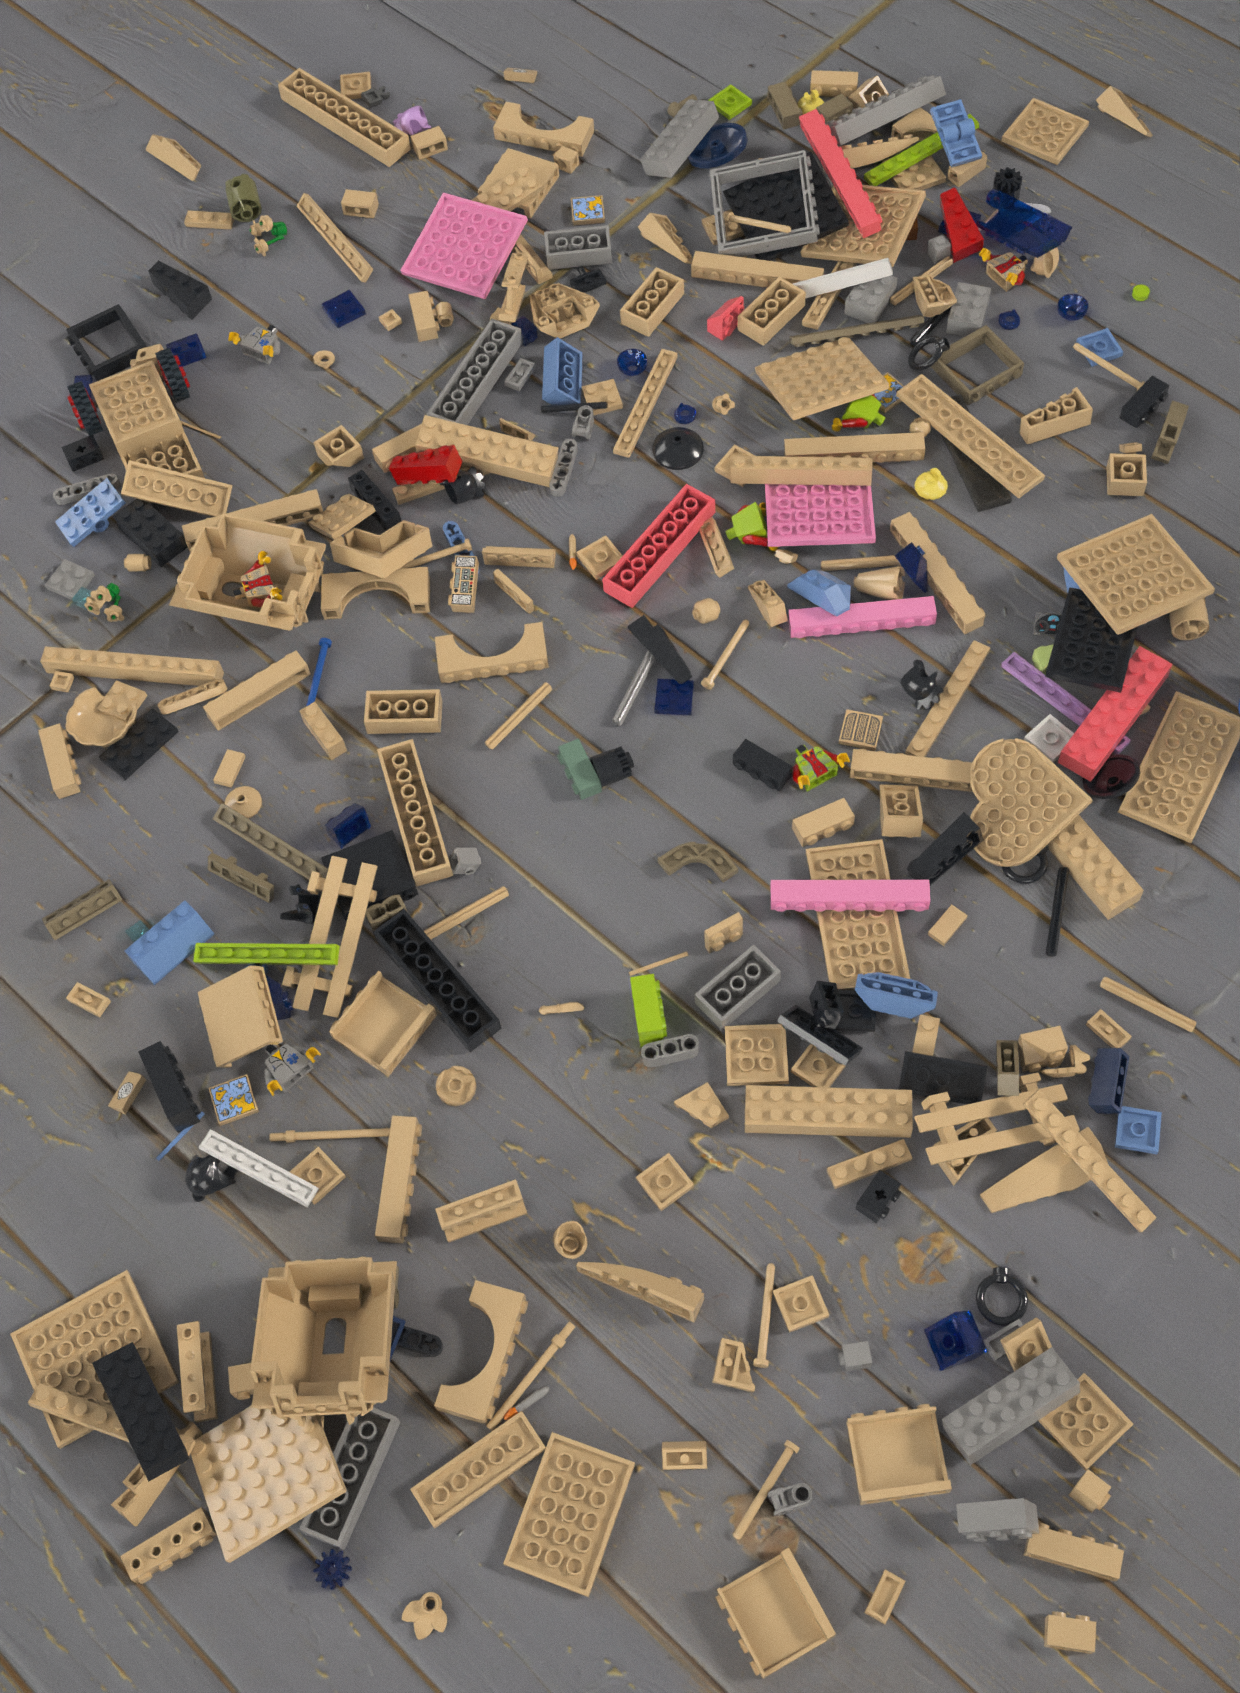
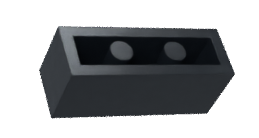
M1152 375L1122 407L1120 419L1135 428H1138L1142 423H1146L1149 415L1155 413L1161 402L1164 403L1168 398L1169 393L1167 392L1170 385Z
M747 739L742 742L733 754V765L738 770H744L752 778L761 780L769 788L776 789L779 792L792 776V765Z

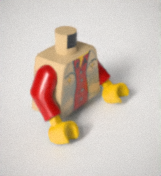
M986 248L981 250L979 256L982 257L984 262L987 261L986 274L1007 292L1014 285H1022L1025 278V265L1028 264L1026 256L1022 255L1017 258L1011 252L1004 255H992Z
M259 552L258 560L241 576L240 579L243 587L233 589L236 600L246 597L249 606L262 608L266 598L282 600V595L279 594L282 590L273 587L267 566H264V563L268 564L271 562V558L266 556L268 555L267 552Z

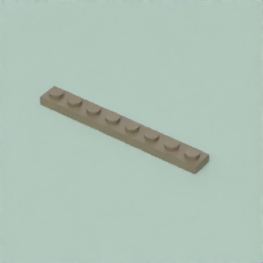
M915 315L789 336L790 344L795 345V347L805 346L807 342L819 344L821 340L825 339L830 342L838 340L837 337L853 338L855 334L867 336L870 335V332L885 333L887 329L893 328V331L902 330L903 326L915 328L919 327L920 323H924V316Z
M223 803L220 805L213 820L310 880L312 871L320 873L326 879L328 868Z

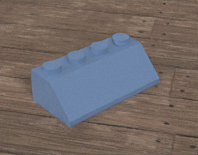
M557 337L544 347L542 400L551 405L581 403L582 352Z
M184 900L124 951L137 968L155 985L195 951L196 943H205L214 935V932Z

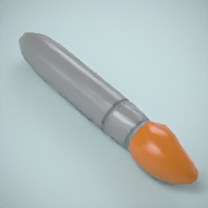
M544 1386L521 1401V1403L510 1408L505 1414L504 1420H509L520 1411H524L549 1392V1387Z

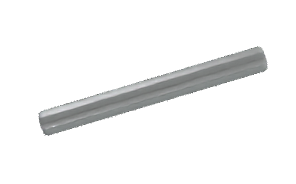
M647 651L613 717L615 725L621 726L656 659L649 651Z

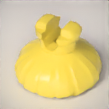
M811 90L812 94L810 95L808 92H805L804 97L797 102L798 107L802 109L803 115L815 110L816 107L824 103L819 98L817 90Z
M932 468L930 471L919 475L914 485L918 495L927 500L941 498L946 494L948 488L947 481L937 468Z

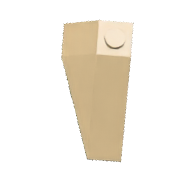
M1110 86L1096 99L1099 104L1097 107L1101 112L1110 114L1150 138L1153 136L1146 124L1141 119H1137L1139 114L1131 108L1132 104L1120 90Z
M649 213L638 226L642 237L684 263L692 264V255L681 244L683 240L675 234L677 229L666 215Z

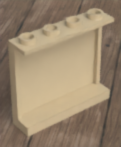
M508 148L502 154L499 162L495 164L490 175L486 177L483 185L479 187L478 194H481L527 163L544 187L542 191L518 206V208L524 209L525 216L531 219L558 179L559 167L557 163Z
M248 966L198 992L216 1067L230 1068L232 1067V1062L269 1044L278 1045L283 1042L264 967Z
M378 971L376 975L370 977L367 986L357 993L354 1002L344 1009L343 1015L332 1024L329 1032L333 1040L389 1077L436 1018L437 1012L435 1007L429 1003L426 1006L385 979L382 973Z
M922 1404L916 1406L917 1409L908 1410V1407H900L891 1413H886V1410L874 1411L873 1415L864 1416V1413L852 1414L851 1418H847L846 1424L860 1505L950 1493L952 1487L946 1471L935 1414L936 1406L930 1407V1404Z
M789 1548L720 1589L719 1587L717 1589L718 1596L715 1597L721 1610L726 1608L730 1616L727 1618V1621L732 1631H738L741 1637L738 1642L744 1654L749 1652L753 1660L750 1662V1665L755 1675L760 1674L762 1679L836 1636L833 1627Z

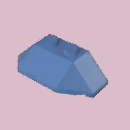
M812 569L787 584V588L836 617L850 610L851 586L826 571Z
M874 972L865 975L858 974L855 986L857 994L874 1011L912 1019L936 1007L938 992L931 990L928 986L916 980Z

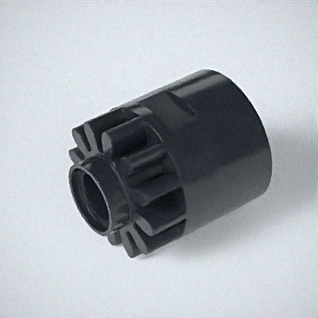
M1006 167L1005 170L1001 168L1000 173L996 172L991 196L995 206H1002L1004 209L1014 207L1015 202L1019 201L1023 176H1020V171L1015 172V168L1009 169V167Z
M622 746L590 757L591 764L601 782V788L632 776L631 768L634 767V763L630 753L625 752Z

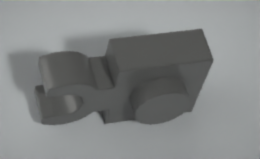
M381 86L379 90L372 88L362 92L361 98L371 108L381 104L383 99H388L390 92L383 93L386 87Z

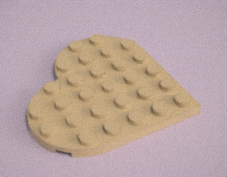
M1017 738L994 741L977 754L970 769V785L979 801L970 818L980 828L984 840L974 850L982 859L996 866L1013 867L1021 865L1036 856L1093 800L1031 743Z

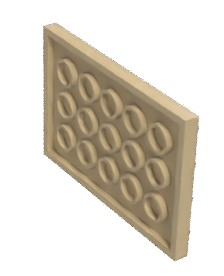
M552 1432L503 1564L589 1598L634 1470L635 1462Z

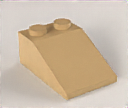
M880 785L882 836L921 837L923 814L918 786Z

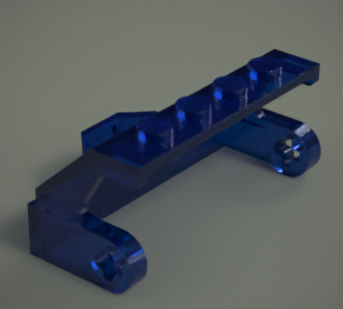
M996 189L988 193L986 203L998 209V213L987 223L980 220L976 222L978 228L986 231L984 235L990 238L995 236L996 241L1002 244L1006 242L1005 246L1013 250L1016 247V252L1022 255L1027 253L1037 258L1060 246L1062 242L1065 243L1072 229V226Z

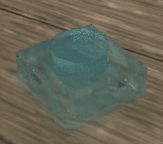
M81 587L71 599L73 604L88 610L84 604L87 602L86 598L88 596L91 597V591Z
M139 920L125 932L135 942L149 929Z

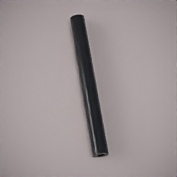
M606 401L541 406V412L576 411L584 405L590 406L592 409L608 408V403Z

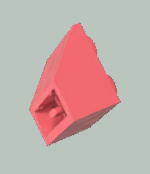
M740 296L724 303L707 319V332L722 341L727 336H730L733 330L738 327V315L744 311V298Z

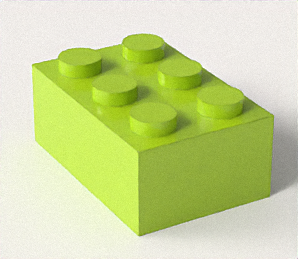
M654 974L630 977L640 1048L648 1043L664 1040V1037H667L659 980L655 981Z

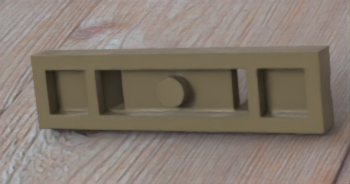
M214 853L208 856V870L268 903L274 899V885L268 882V875L261 873L256 876L237 866V859L232 856L228 859H224Z

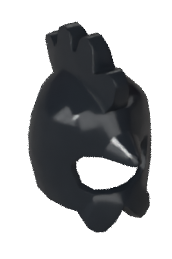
M471 467L468 471L459 469L454 482L443 480L442 483H439L445 487L448 497L454 504L467 502L474 496L482 498L484 496L482 489L486 488V484L481 482V479L484 477L483 474L476 473L475 467Z
M916 659L913 662L914 667L903 676L900 684L905 692L915 700L917 710L922 709L923 706L926 709H930L932 702H940L939 694L943 693L944 689L937 685L936 678L938 672L936 671L928 676L923 662Z

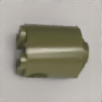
M241 174L225 182V191L231 216L240 222H250L258 218L262 207L255 181L247 174Z

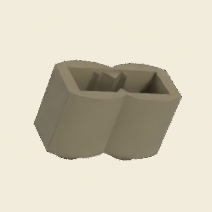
M393 895L385 899L383 903L370 906L366 910L365 915L370 927L374 931L403 909L407 911L400 895Z

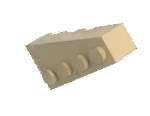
M1076 387L1072 389L1070 394L1067 395L1065 393L1060 396L1059 400L1047 403L1043 409L1038 408L1022 417L1020 435L1026 444H1031L1091 425L1093 409Z

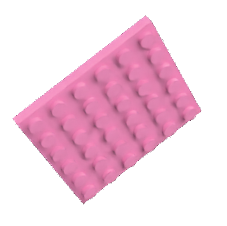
M443 193L400 271L405 276L486 299L528 219L521 214Z
M765 484L768 547L868 544L876 542L871 486Z

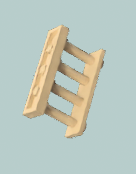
M520 252L512 253L502 281V287L508 288L499 314V320L516 322L525 294L526 286L521 285L520 282L528 255Z
M516 1179L435 1209L448 1243L528 1214Z
M199 1321L177 1325L183 1412H194V1421L196 1423L218 1419L211 1333L209 1331L200 1333Z

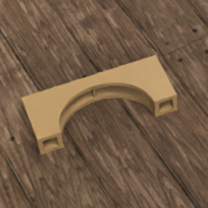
M505 102L493 127L496 140L555 152L561 146L577 151L578 156L583 157L594 133V120L578 116L571 125L565 128L540 130L529 126L521 119L520 104Z
M918 108L892 125L891 138L898 137L899 140L904 139V135L913 134V137H919L918 141H922L938 131L932 116L922 108ZM981 151L982 158L952 168L949 166L947 179L957 187H960L986 168L987 155Z
M428 567L400 568L386 578H380L364 571L322 574L321 612L324 620L341 619L346 605L353 598L371 590H390L399 593L410 603L412 614L430 612V575Z
M543 623L524 624V633L519 643L511 650L492 657H479L464 652L455 643L453 634L435 637L438 673L441 683L549 668Z
M475 1280L469 1302L471 1306L484 1312L492 1322L494 1329L493 1351L484 1369L472 1380L454 1386L441 1384L434 1406L437 1411L487 1425L488 1419L491 1420L494 1415L495 1407L493 1403L495 1398L500 1396L502 1385L499 1384L502 1376L505 1377L507 1374L508 1364L506 1362L508 1356H512L515 1343H513L515 1334L518 1335L522 1322L519 1321L521 1314L526 1313L528 1301H526L525 1294Z

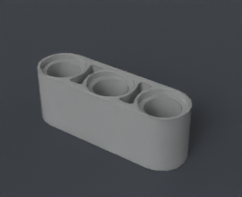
M687 1034L648 1043L641 1049L642 1062L646 1067L651 1068L692 1059L699 1053V1041L696 1036ZM687 1044H693L695 1047L692 1049H687L685 1046ZM669 1048L675 1050V1052L671 1054L666 1053L665 1051ZM648 1053L655 1054L653 1058L646 1057Z

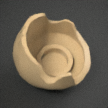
M576 1221L562 1223L553 1235L554 1247L565 1258H578L584 1254L587 1248L585 1232Z

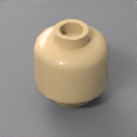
M711 598L695 603L694 610L692 611L693 617L702 624L714 621L720 614V606L717 601Z

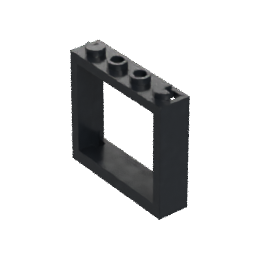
M119 304L66 329L70 345H74L73 349L77 356L81 355L80 360L84 367L88 366L86 369L89 375H93L97 381L130 367V361L136 359L138 350L147 347ZM119 320L136 346L95 366L78 339Z

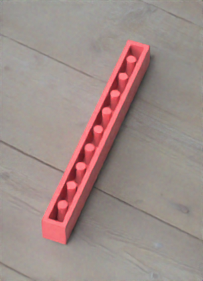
M817 109L799 116L803 133L863 239L881 231L880 223H882V218L879 213L876 214V208L873 202L870 203L867 191H863L860 179H856L855 170L850 168L848 158H844L841 146H837L836 137L831 135L829 125H825L823 115L819 114Z

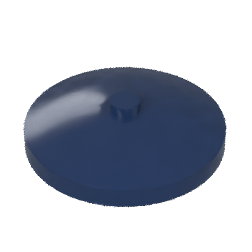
M736 123L713 125L687 157L689 163L697 168H714L732 161L742 153L747 145L748 137L746 131L741 125Z

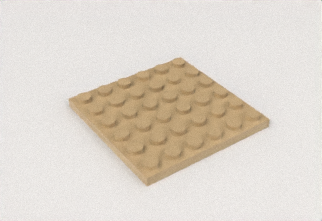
M862 185L863 191L868 193L870 203H874L876 214L879 213L882 218V223H880L881 231L863 239L833 186L832 191L849 221V226L818 239V242L803 246L800 252L801 257L861 264L889 258L891 267H893L923 204L926 192L923 190Z
M842 337L833 342H826L821 346L811 347L808 350L796 352L790 356L781 357L775 361L762 363L755 367L756 374L792 420L889 389V382L853 341L847 337Z
M1152 514L1060 552L1057 555L1058 561L1117 635L1209 596L1215 590Z
M128 1270L10 1334L34 1391L38 1384L41 1383L114 1410L92 1363L131 1342L134 1343L158 1394L179 1383ZM43 1411L56 1445L60 1449L94 1430Z
M251 1405L195 1440L196 1444L190 1454L225 1561L231 1563L347 1491L318 1415L306 1416L304 1428L297 1425V1420L289 1417L287 1420L271 1415V1410L267 1408L258 1410Z

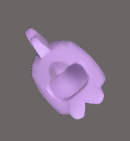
M421 106L407 109L403 113L398 114V118L393 121L394 127L407 135L431 129Z

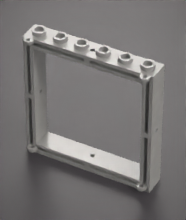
M805 150L710 170L719 254L743 257L818 242L817 235L820 234L819 225L815 224V221H818L817 210L814 211L813 208L816 207L815 197H812V194L815 192L813 183L810 184V180H813L812 170H809L811 161L810 156H806ZM800 168L807 227L794 229L789 233L779 232L727 243L721 184Z

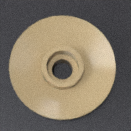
M242 786L235 788L227 795L225 805L249 819L259 812L262 798L256 789Z

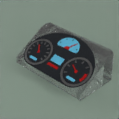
M1036 612L1033 622V635L1056 636L1062 614Z

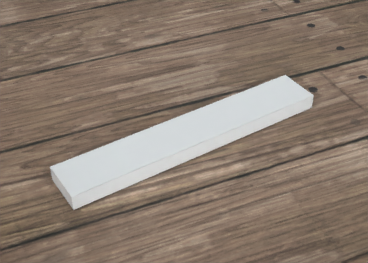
M889 258L793 283V285L805 291V298L891 276L893 275V270Z
M211 1129L199 1145L200 1150L307 1208L318 1192V1187Z

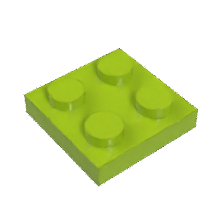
M731 84L708 100L714 101L717 111L728 120H731L752 105V99Z

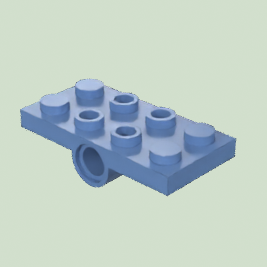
M961 99L930 109L951 168L982 158V153L975 137L974 122L971 118L968 119Z
M106 478L57 519L55 523L70 545L75 547L91 532H103L109 526L107 519L125 505L126 502L113 483Z

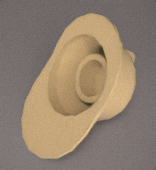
M1050 244L1045 251L1037 253L1030 268L1031 271L1036 272L1037 275L1050 278L1059 261L1057 246Z

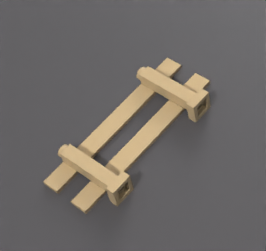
M332 856L326 879L320 873L312 871L307 890L311 894L318 895L319 891H322L309 944H326L338 895L353 898L339 950L338 965H335L332 980L317 977L320 965H303L301 973H298L295 967L287 966L282 985L290 989H294V985L298 986L292 1008L304 1011L309 1010L314 990L328 992L323 1015L339 1018L344 996L350 997L353 986L348 984L367 906L369 902H375L377 891L372 890L378 866L362 862L357 884H347L342 882L347 859Z
M1039 1073L1019 1077V1090L1022 1092L1019 1093V1096H1004L949 1109L946 1106V1103L950 1100L948 1092L928 1096L921 1104L924 1110L930 1109L931 1113L917 1115L914 1118L920 1133L937 1129L942 1145L926 1148L931 1165L948 1162L952 1167H957L964 1164L963 1159L965 1157L1040 1141L1044 1146L1056 1143L1055 1139L1030 1112L1029 1114L1033 1122L1031 1125L960 1141L954 1125L1026 1110L1023 1103L1034 1092L1039 1090L1037 1083L1041 1081ZM1062 1084L1040 1089L1052 1104L1068 1100ZM1066 1116L1065 1118L1079 1132L1080 1129L1075 1116Z

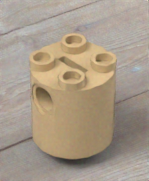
M1205 597L1169 613L1171 633L1177 639L1194 640L1204 636L1209 631Z

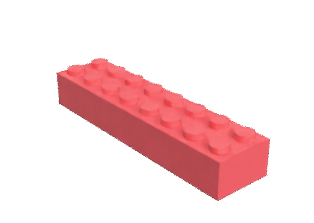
M686 484L602 579L604 592L633 608L696 536L703 523L715 514V499Z
M1139 646L1129 660L1121 693L1106 690L1062 749L1058 763L1091 782L1168 678L1173 664Z

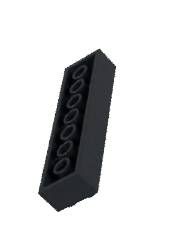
M405 909L373 931L377 943L424 999L435 1007L439 1017L469 1052L502 1029L496 1015Z

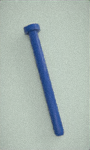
M320 638L319 640L321 647L306 706L315 702L327 649L332 644V641L328 638Z

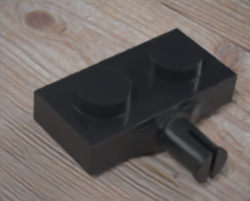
M583 266L577 268L580 275L570 280L571 287L583 293L606 285V279L600 269L586 272Z

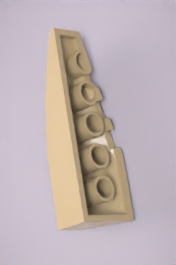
M1087 1127L1079 1133L1108 1164L1101 1143L1091 1129ZM1057 1144L981 1193L980 1196L991 1213L1022 1203L1037 1201V1199L1043 1197H1051L1057 1195V1193L1075 1190L1091 1179L1065 1150Z
M578 1262L576 1265L577 1271L692 1322H695L704 1301V1293H701L702 1290L693 1285H690V1287L685 1286L681 1280L675 1277H670L669 1279L646 1270L608 1263Z

